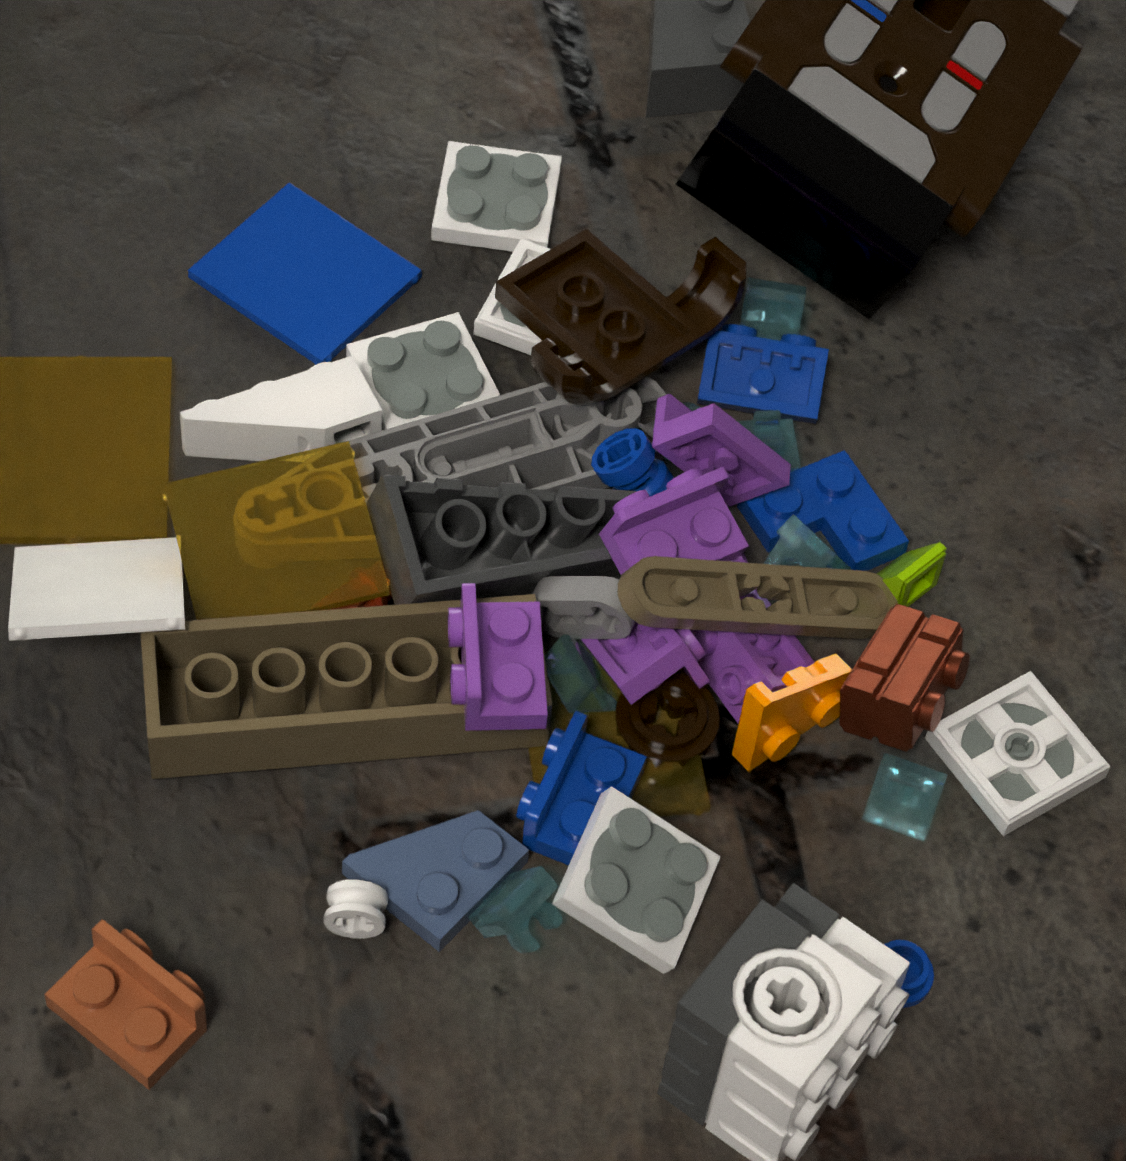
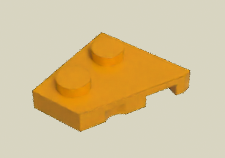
M835 653L817 660L810 666H800L787 671L781 679L787 687L772 692L762 681L747 688L732 750L734 758L750 772L768 758L772 762H776L785 757L796 746L800 736L816 724L823 728L834 722L840 716V688L852 669Z

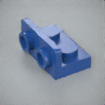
M724 324L721 331L717 330L708 337L697 404L708 406L715 403L718 407L816 424L829 349L816 347L817 341L803 335L783 334L780 341L757 337L758 331L756 329L738 324Z
M579 711L574 712L566 731L555 728L542 759V765L548 767L540 784L534 781L528 783L516 814V818L524 821L522 844L530 851L569 865L600 794L612 786L632 799L644 773L647 760L645 755L586 733L588 715Z

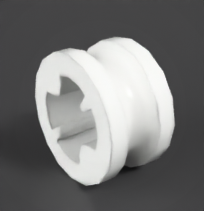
M343 880L329 886L326 900L331 907L326 909L323 921L328 930L342 937L353 939H366L383 933L386 918L382 911L388 905L386 890L377 884L363 880Z

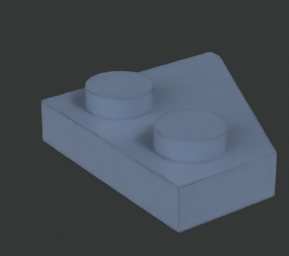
M477 810L352 853L342 861V874L349 880H363L381 886L388 894L386 910L440 952L528 863L529 849Z

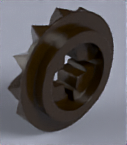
M678 672L674 673L662 685L648 692L632 705L621 693L615 710L617 736L624 739L628 744L629 750L650 758L655 768L663 762H678L683 768L691 758L699 754L705 756L718 733L720 722L717 703L705 686L699 689L689 676ZM658 703H660L662 711H666L670 719L681 718L677 723L676 736H672L671 732L667 733L666 728L662 724L652 725L656 720Z

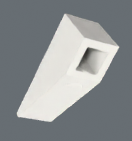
M352 355L334 362L316 364L309 370L276 381L261 382L251 389L218 400H206L191 409L180 412L182 450L185 456L304 464L332 445L382 431V408Z

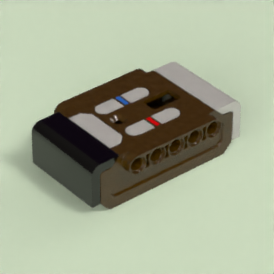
M765 0L719 67L744 85L675 185L870 320L914 269L942 224L964 238L991 203L1083 49V44L1061 29L1068 19L1066 15L1069 16L1078 0Z

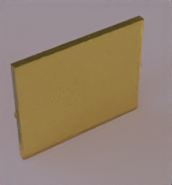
M82 355L76 357H0V544H74L167 538L172 357H85Z

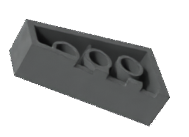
M382 474L366 505L394 605L461 600L462 583H475L476 598L532 594L537 583L542 578L549 576H607L620 579L621 574L599 533L615 514L612 507L621 499L637 491L560 486L557 491L526 489L525 483L501 482L498 487L463 485L462 479L436 478L434 483L406 481L405 476Z

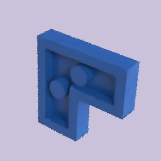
M845 450L790 472L788 486L737 504V508L768 553L821 531L847 570L868 571L906 553L909 543L903 531Z

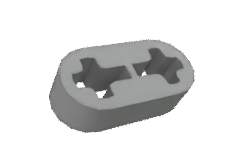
M549 576L542 578L532 593L535 594L536 602H540L542 632L553 637L564 639H622L631 633L636 621L631 619L622 608L618 598L619 579L613 577Z

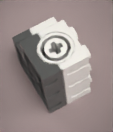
M794 883L775 907L763 899L759 902L677 1003L676 1019L672 1025L668 1043L669 1050L665 1056L661 1074L662 1080L659 1083L657 1092L658 1095L701 1126L707 1123L706 1129L750 1161H783L786 1156L794 1161H798L803 1156L820 1129L816 1122L827 1105L837 1110L855 1086L859 1078V1074L855 1071L866 1054L876 1059L886 1047L898 1026L893 1021L909 997V994L901 989L910 965L909 961L846 918L842 917L839 920L840 914Z

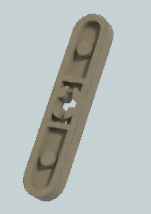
M651 556L642 558L626 570L618 582V598L624 611L638 624L652 628L867 639L873 637L890 608L894 607L896 603L898 604L897 599L883 582L882 577L872 572L860 570ZM757 589L760 597L778 601L766 608L764 602L760 599L745 597L740 600V597L746 596Z

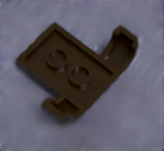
M586 228L497 280L495 299L542 340L533 346L531 350V364L535 373L569 403L585 405L612 398L714 334L729 319L741 300L746 282L747 262L717 237H714L698 248L691 272L685 281L672 294L666 297Z

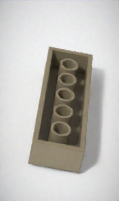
M535 594L476 598V603L536 602ZM461 600L185 621V629L140 632L152 779L547 746L552 700L544 649L548 712L546 729L465 731L464 705H452L450 684L451 664H462L461 647H449L448 607H460Z

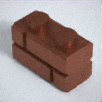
M897 603L894 607H891L840 688L839 725L843 731L869 740L877 737L881 744L906 752L913 748L923 729L933 732L937 728L943 714L946 690L948 687L955 690L961 687L969 666V653L962 651L963 628H961L960 623L933 614L930 618H927L923 611Z

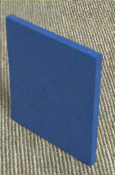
M288 183L198 262L193 264L188 269V278L314 364L331 362L346 347V344L351 343L422 278V270L296 186Z

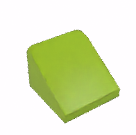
M941 542L911 550L896 558L878 572L877 575L883 578V582L895 596L898 604L909 607L937 585L947 548Z

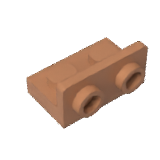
M100 920L91 929L94 946L45 993L46 1005L150 1090L207 1032L205 996L200 987L188 975L179 970H175L171 974L154 961L152 951L137 934L128 929L118 932L106 921Z

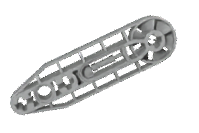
M646 376L610 399L585 405H573L566 401L548 383L543 382L332 445L274 483L255 489L241 498L233 519L236 548L245 564L254 569L264 571L278 569L294 563L381 559L366 502L382 474L405 476L406 481L434 483L436 478L462 479L463 485L498 487L501 482L525 483L526 489L557 491L560 486L609 488L610 486L603 484L591 465L595 450L606 438L624 429L637 428L645 431L653 438L655 420L647 424L640 423L642 403L648 402L656 411L657 399L667 394L655 380ZM655 450V458L663 460L664 456Z

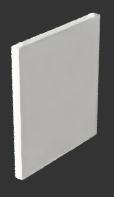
M181 537L15 547L8 624L9 641L185 629Z

